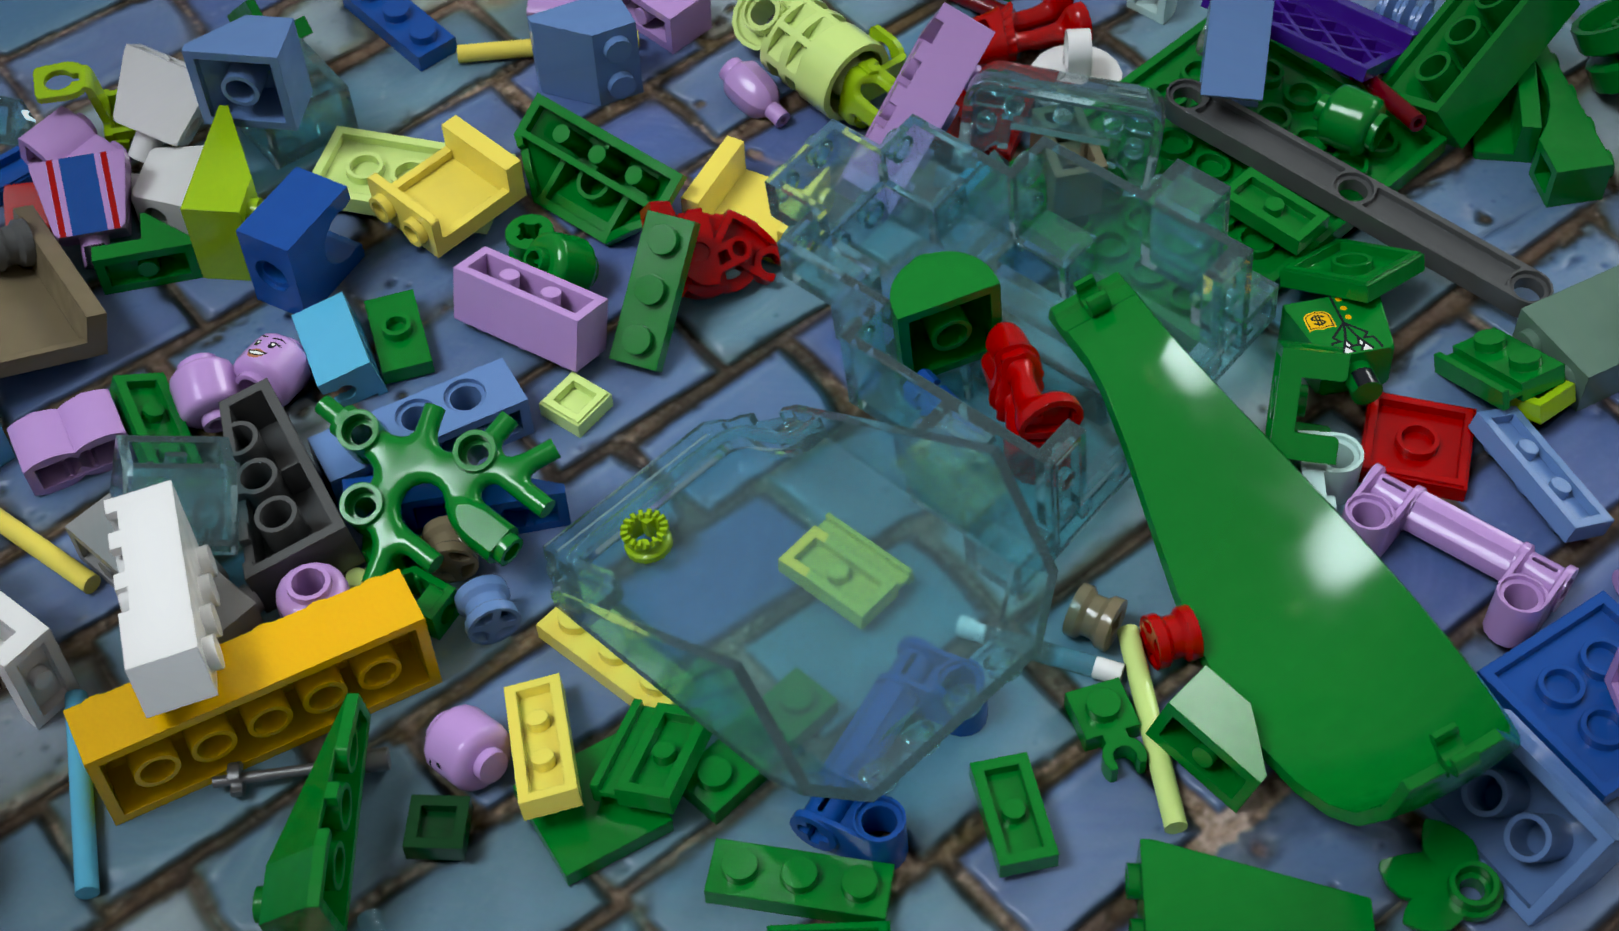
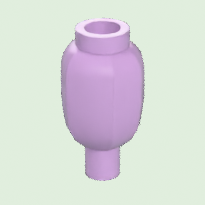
M738 57L730 59L723 65L719 77L723 81L724 92L739 110L751 118L767 117L777 128L784 126L789 121L790 113L779 104L780 93L777 85L760 65L754 61H742Z

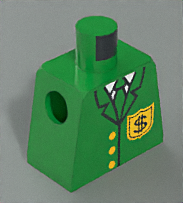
M1331 296L1283 305L1278 340L1343 347V352L1351 355L1348 378L1345 382L1304 378L1315 393L1328 395L1348 391L1353 401L1359 405L1372 403L1381 396L1383 392L1382 385L1389 379L1394 354V342L1380 296L1369 303Z

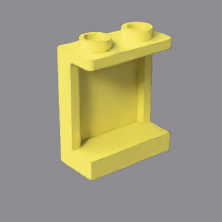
M457 115L441 124L445 147L393 183L388 182L377 173L367 178L371 194L369 204L377 218L384 223H392L404 233L414 246H423L437 258L446 254L527 195L521 160Z

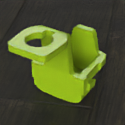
M880 25L872 26L868 35L878 43H884L888 47L892 59L879 65L875 58H870L852 67L845 76L840 94L839 116L849 125L859 128L870 127L879 111L870 101L885 92H889L906 61V54L902 44Z
M61 62L34 69V95L39 104L69 101L86 93L103 123L105 139L109 142L116 141L127 152L129 151L136 130L116 123L113 119L117 89L103 90L92 68L76 62ZM58 75L70 76L72 79L79 78V80L72 81L63 89L52 90L46 87L48 80Z

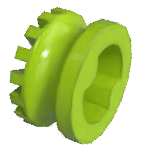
M648 508L645 513L641 509L638 510L639 514L637 515L634 512L629 514L630 519L625 518L623 520L624 525L621 524L620 526L621 540L624 542L625 553L629 559L642 564L654 563L663 559L673 546L672 534L665 515H660L658 510H655L653 513L652 509ZM645 534L646 536L651 537L652 541L649 542L648 539L643 538L636 542V539L639 536Z

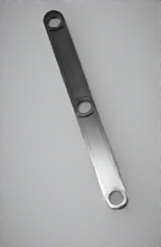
M1182 78L1170 83L1166 89L1163 113L1173 124L1245 165L1251 166L1275 182L1386 245L1420 251L1425 254V267L1511 316L1518 318L1521 308L1553 294V284L1542 272L1232 99L1200 96L1201 82ZM1180 97H1187L1193 99L1198 105L1191 108L1182 107L1174 100ZM1346 189L1354 190L1360 193L1364 199L1357 202L1349 201L1343 198L1339 192ZM1520 287L1531 289L1537 293L1540 299L1536 301L1524 300L1515 293L1514 289Z

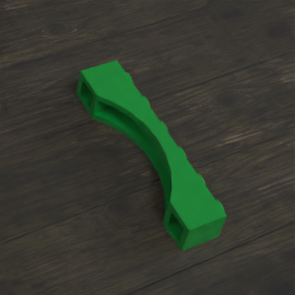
M1546 46L1534 61L1536 62L1542 130L1529 176L1546 208L1602 200L1609 178L1614 174L1615 164L1613 155L1603 146L1596 133L1593 119L1586 115L1580 105L1575 87L1568 83L1560 69L1557 55L1551 53L1549 47Z

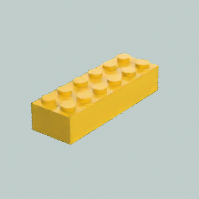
M398 568L382 576L371 577L360 585L330 598L317 600L306 608L278 620L260 624L252 631L221 643L220 647L225 661V668L217 671L218 696L146 718L134 689L129 682L106 693L90 696L82 703L63 710L83 765L117 826L212 784V777L227 775V765L229 762L242 761L244 770L328 733L347 693H359L371 714L443 681L425 618Z

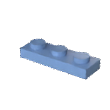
M1510 406L1509 409L1504 411L1498 408L1476 413L1468 426L1470 431L1483 445L1487 454L1493 457L1511 478L1518 491L1526 496L1543 516L1549 528L1564 543L1602 536L1606 533L1615 520L1517 406Z

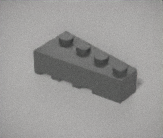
M265 378L220 401L219 409L226 456L231 464L233 478L230 479L232 497L236 501L239 522L236 523L238 538L243 547L245 563H242L244 579L252 592L254 591L262 601L265 612L269 613L277 609L276 590L280 580L290 570L302 564L319 562L330 564L339 569L343 574L366 560L268 379Z

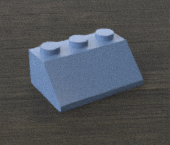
M1504 709L1520 735V746L1486 772L1456 790L1420 807V810L1429 819L1447 823L1461 830L1474 841L1479 861L1489 865L1499 876L1504 888L1503 899L1528 926H1534L1598 883L1619 862V819L1511 710Z

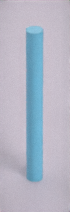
M73 689L66 692L64 695L65 709L82 703L88 698V693L82 689ZM66 721L75 896L79 899L87 900L93 899L100 894L94 784L83 765Z

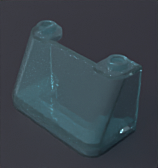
M992 61L985 64L976 73L967 87L963 101L955 161L980 165L982 156L989 147L997 145V148L1007 149L1011 129L1109 147L1106 160L1108 168L1115 169V166L1123 171L1127 178L1126 192L1150 196L1165 128L1167 103L1161 93L1148 86L1008 61Z

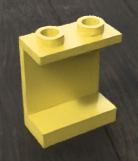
M726 136L681 196L682 213L688 209L702 208V212L714 215V213L723 214L730 209L757 222L787 254L784 262L779 265L785 268L790 266L798 252L806 251L811 242L814 229L821 219H828L835 204V193L831 192L830 170L821 168L807 189L797 187L746 169L744 141L730 136ZM769 257L762 258V260L775 264Z

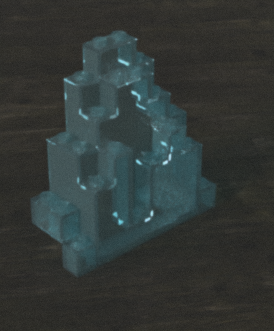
M912 114L898 128L892 129L880 145L832 118L821 130L810 135L803 146L784 164L777 166L765 181L771 216L789 226L777 242L783 277L831 305L835 337L840 340L849 402L898 432L902 464L910 468L914 502L964 533L968 565L1019 598L1025 594L1131 477L1123 449L1102 395L1086 367L1049 321V309L1075 295L1073 283L1092 273L1097 283L1118 271L1167 330L1215 382L1225 374L1276 318L1279 284L1253 271L1254 249L1228 236L1231 186L1180 159H1177L1163 174H1156L1150 180L1146 189L1143 190L1045 136H1042L1028 151L1021 152L1010 168L915 114ZM941 251L966 253L985 262L993 270L1000 282L1002 322H1011L1020 327L1031 345L1039 353L1044 371L1042 379L1044 389L1042 394L1050 391H1063L1075 396L1084 410V419L1081 424L1078 425L1067 419L1040 448H1037L1008 430L1005 422L996 419V411L989 406V389L982 371L981 359L936 375L941 380L939 386L946 385L958 398L898 362L890 304V289L901 269L921 254Z

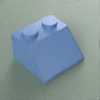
M576 0L527 16L537 82L542 93L604 106L644 92L636 21L622 0Z
M244 15L184 44L181 52L204 124H212L219 105H228L235 126L298 131L313 90L294 18Z

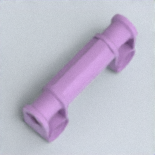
M1376 463L1366 474L1358 489L1347 500L1342 513V517L1380 558L1398 535L1403 531H1407L1498 580L1499 582L1483 620V629L1489 639L1506 648H1514L1538 632L1551 612L1554 613L1558 609L1579 571V568L1571 564L1565 568L1536 553L1535 545L1526 541L1524 543L1427 492V488L1421 485L1413 488L1386 474V467L1379 463Z

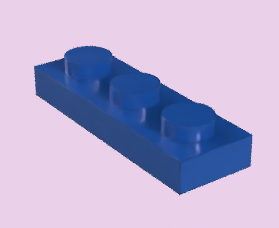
M343 0L346 9L421 72L457 52L455 36L411 0Z

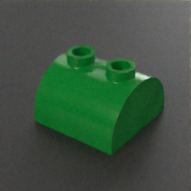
M941 251L921 254L901 269L890 289L897 364L900 377L905 386H908L907 381L911 375L917 374L923 368L929 369L935 375L982 359L983 355L988 352L985 342L989 332L997 323L1002 322L1001 286L997 276L985 262L966 253Z

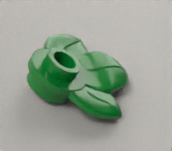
M1426 819L1424 821L1421 832L1422 853L1413 852L1396 855L1379 862L1378 870L1388 889L1400 899L1409 902L1404 911L1402 923L1415 931H1451L1463 920L1470 922L1487 920L1497 913L1504 898V888L1499 876L1489 865L1479 861L1474 841L1461 830L1439 820ZM1472 887L1480 893L1481 899L1472 900L1466 898L1461 894L1460 889Z

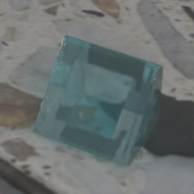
M0 95V143L18 146V138L29 131L36 121L22 99Z

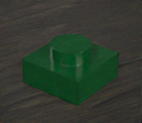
M411 794L402 845L406 859L465 861L474 810L471 796Z

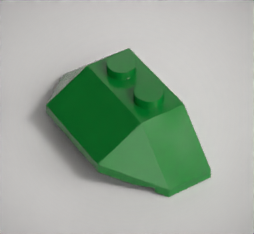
M540 93L536 94L514 133L517 147L521 150L523 167L533 201L609 247L642 231L640 211L648 202L669 201L672 205L687 179L683 174Z

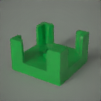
M1277 340L1265 435L1290 460L1336 465L1339 445L1336 437L1297 432V430L1331 432L1330 428L1327 425L1296 422L1297 416H1305L1308 385L1301 384L1302 378L1345 382L1347 380L1351 355L1344 353L1343 347Z

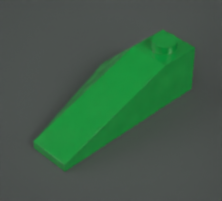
M347 693L266 864L264 885L257 886L254 891L252 903L253 919L255 923H258L262 931H347L371 714L359 693Z

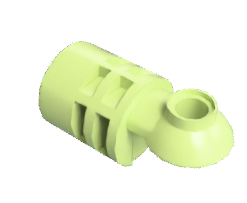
M738 0L734 7L732 26L734 34L741 44L752 50L760 51V61L765 70L772 75L780 77L786 86L796 90L804 100L829 119L836 121L844 120L838 114V106L845 76L852 67L870 58H875L879 65L888 61V54L883 45L854 24L846 22L845 18L838 12L828 9L826 3L822 0ZM774 15L773 19L767 23L768 19Z

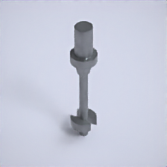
M388 746L367 749L365 773L391 770ZM242 761L229 762L227 765V775L212 777L213 788L230 786L231 797H241L246 795V784L309 775L314 763L243 772Z

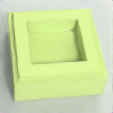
M573 371L539 403L540 413L543 417L579 438L613 407L611 393Z

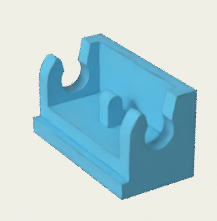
M343 292L291 315L317 387L323 395L338 391L346 385L353 386L349 391L334 397V400L343 407H346L374 394L380 396L388 392L362 323Z

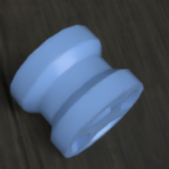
M493 574L475 577L464 583L454 596L456 609L462 617L466 618L464 623L465 631L473 643L487 645L500 642L511 636L521 623L520 612L517 606L509 601L510 589L507 582L501 576Z

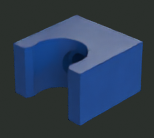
M296 166L235 230L258 300L291 314L298 313L327 299L363 259L365 253L361 243L329 231L334 218L347 206L350 200L347 186Z

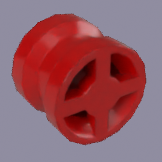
M1186 604L1176 606L1171 610L1170 614L1161 617L1155 613H1150L1140 618L1139 627L1144 651L1149 663L1155 670L1159 671L1169 668L1172 662L1177 659L1183 658L1188 662H1192L1203 657L1204 642L1202 632L1190 606Z

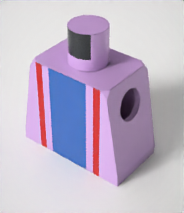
M124 148L28 164L30 175L54 237L62 247L80 244L84 269H94L91 247L111 244L110 239L131 235V162Z

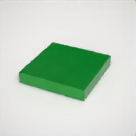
M1337 238L1280 269V287L1369 303L1425 271V254L1420 251Z
M615 734L575 754L583 806L529 820L568 886L674 831L673 820L668 813L618 805L617 799L604 797L602 802L594 801L589 784ZM514 785V786H513L514 794H515L516 799L518 800V798H517L516 785Z

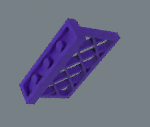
M1202 0L1201 6L1208 9L1210 0ZM1274 0L1270 39L1358 81L1365 82L1381 73L1386 74L1419 32L1350 0Z

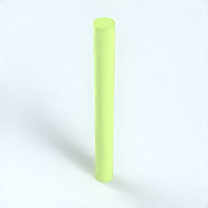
M1127 624L1117 630V636L1135 711L1141 723V736L1147 751L1148 765L1164 831L1168 834H1178L1188 828V823L1171 756L1145 734L1160 714L1139 627L1134 624Z

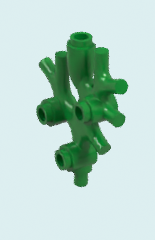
M329 395L324 396L315 407V412L331 424L330 433L337 438L344 449L357 462L371 464L373 467L374 476L371 482L352 484L342 493L339 501V510L343 518L358 533L372 539L371 556L362 582L371 577L389 573L393 560L400 555L410 557L428 573L435 572L441 566L444 556L410 530L403 522L400 513L401 504L407 492L420 484H432L440 489L444 496L448 520L457 536L469 548L488 563L493 564L497 562L501 566L510 563L521 550L523 539L518 536L519 531L517 527L482 500V492L487 486L498 485L541 519L548 516L555 506V500L532 483L531 477L536 471L561 458L552 439L550 438L524 453L515 456L505 455L502 446L518 427V423L507 413L501 411L485 431L473 429L461 434L456 439L452 452L443 450L438 442L439 428L446 411L438 405L425 403L415 431L408 436L401 437L390 434L370 411L357 409L353 405L343 407ZM487 458L485 462L477 465L481 459ZM374 510V512L367 517L368 513Z

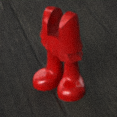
M1043 0L1032 8L1013 12V3L1010 1L1001 10L999 6H996L982 15L972 17L974 20L995 31L993 38L978 62V65L982 67L991 65L1008 66V62H1016L1017 55L1020 52L1049 49L1054 46L1064 45L1066 29L1090 28L1093 38L1091 18L1082 1L1074 3L1073 0Z
M1011 322L997 323L987 336L985 344L988 352L983 355L980 362L989 389V406L996 411V419L1005 422L1008 435V452L1017 471L1028 479L1041 480L1053 477L1066 469L1071 461L1070 448L1060 436L1067 435L1079 427L1084 419V410L1076 397L1067 392L1050 391L1042 394L1044 389L1042 380L1044 371L1038 351L1031 345L1023 330L1016 324Z

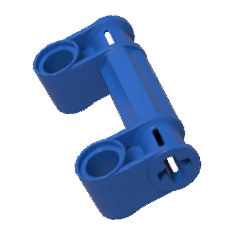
M906 639L900 644L897 650L898 660L888 675H883L878 679L874 689L828 762L816 777L814 782L816 790L805 808L795 811L790 818L789 824L795 834L814 848L830 851L842 857L895 864V869L899 868L906 860L908 854L906 813L901 803L894 798L871 790L914 718L959 737L971 736L979 732L986 724L988 718V683L983 670L974 663L966 662L938 651L927 643L916 639ZM962 697H964V698H968V699H967V700H957L956 698H962ZM877 831L891 833L885 837L870 836V834Z

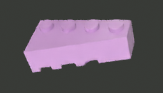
M946 2L942 4L918 37L834 191L836 195L883 222L895 210L902 214L916 190L915 187L910 185L917 170L924 173L938 149L937 146L933 145V142L940 130L947 131L957 115L960 106L955 103L963 90L967 92L978 76L982 67L978 65V62L993 38L995 31Z

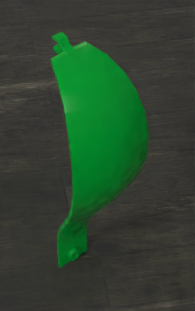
M1117 271L1097 283L1092 273L1074 282L1075 295L1051 307L1048 319L1086 367L1102 395L1123 449L1175 605L1186 604L1190 606L1199 622L1204 642V654L1199 659L1203 667L1207 665L1251 703L1263 760L1297 795L1328 817L1359 827L1386 821L1423 807L1486 772L1520 746V735L1511 719L1445 632L1339 512L1181 346L1128 281Z

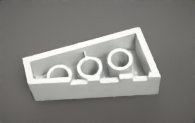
M172 480L104 500L105 515L114 529V532L108 534L110 552L113 557H116L119 572L113 575V581L122 613L118 614L124 668L146 718L218 696L217 671L225 668L223 653L217 638L223 636L221 623L215 607L220 606L219 594L213 578L218 577V570L209 545H198Z

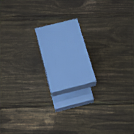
M1210 0L1207 10L1199 80L1201 82L1200 96L1232 99L1246 108L1257 109L1258 102L1263 101L1274 0Z

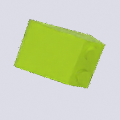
M219 105L180 211L203 278L251 281L235 230L264 200L257 196L229 106Z

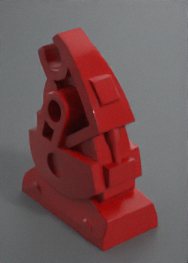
M651 201L640 211L642 228L647 210L701 224L682 297L696 300L712 299L722 293L729 294L740 291L752 280L763 285H769L774 281L776 274L768 273L762 268V258L769 257L779 266L787 256L779 244L757 222L730 209L723 214L714 213V215L702 212V208L688 209L686 212L679 213L676 216L669 201ZM734 269L741 272L733 279L726 278V273Z

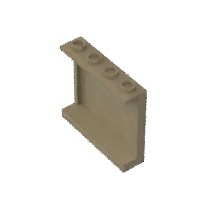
M28 205L13 208V218H24L30 227L36 248V263L34 266L25 268L17 264L10 265L5 272H0V378L108 354L107 312L34 206Z

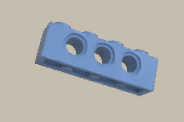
M503 358L483 366H478L469 372L435 386L427 387L418 393L389 405L381 406L371 412L390 434L401 437L408 436L415 431L425 403H432L444 408L446 411L439 428L438 442L441 448L448 452H452L453 445L461 434L473 429L485 431L501 411L507 413L518 423V427L506 439L503 446L535 433L528 398ZM330 428L321 433L307 438L316 469L339 510V501L343 493L342 479L374 476L371 464L357 462L344 449L337 438L330 433Z

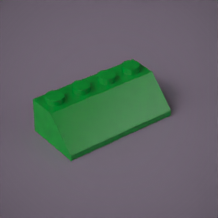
M1446 0L1381 80L1425 115L1427 119L1425 125L1447 137V145L1463 149L1581 4L1578 0Z

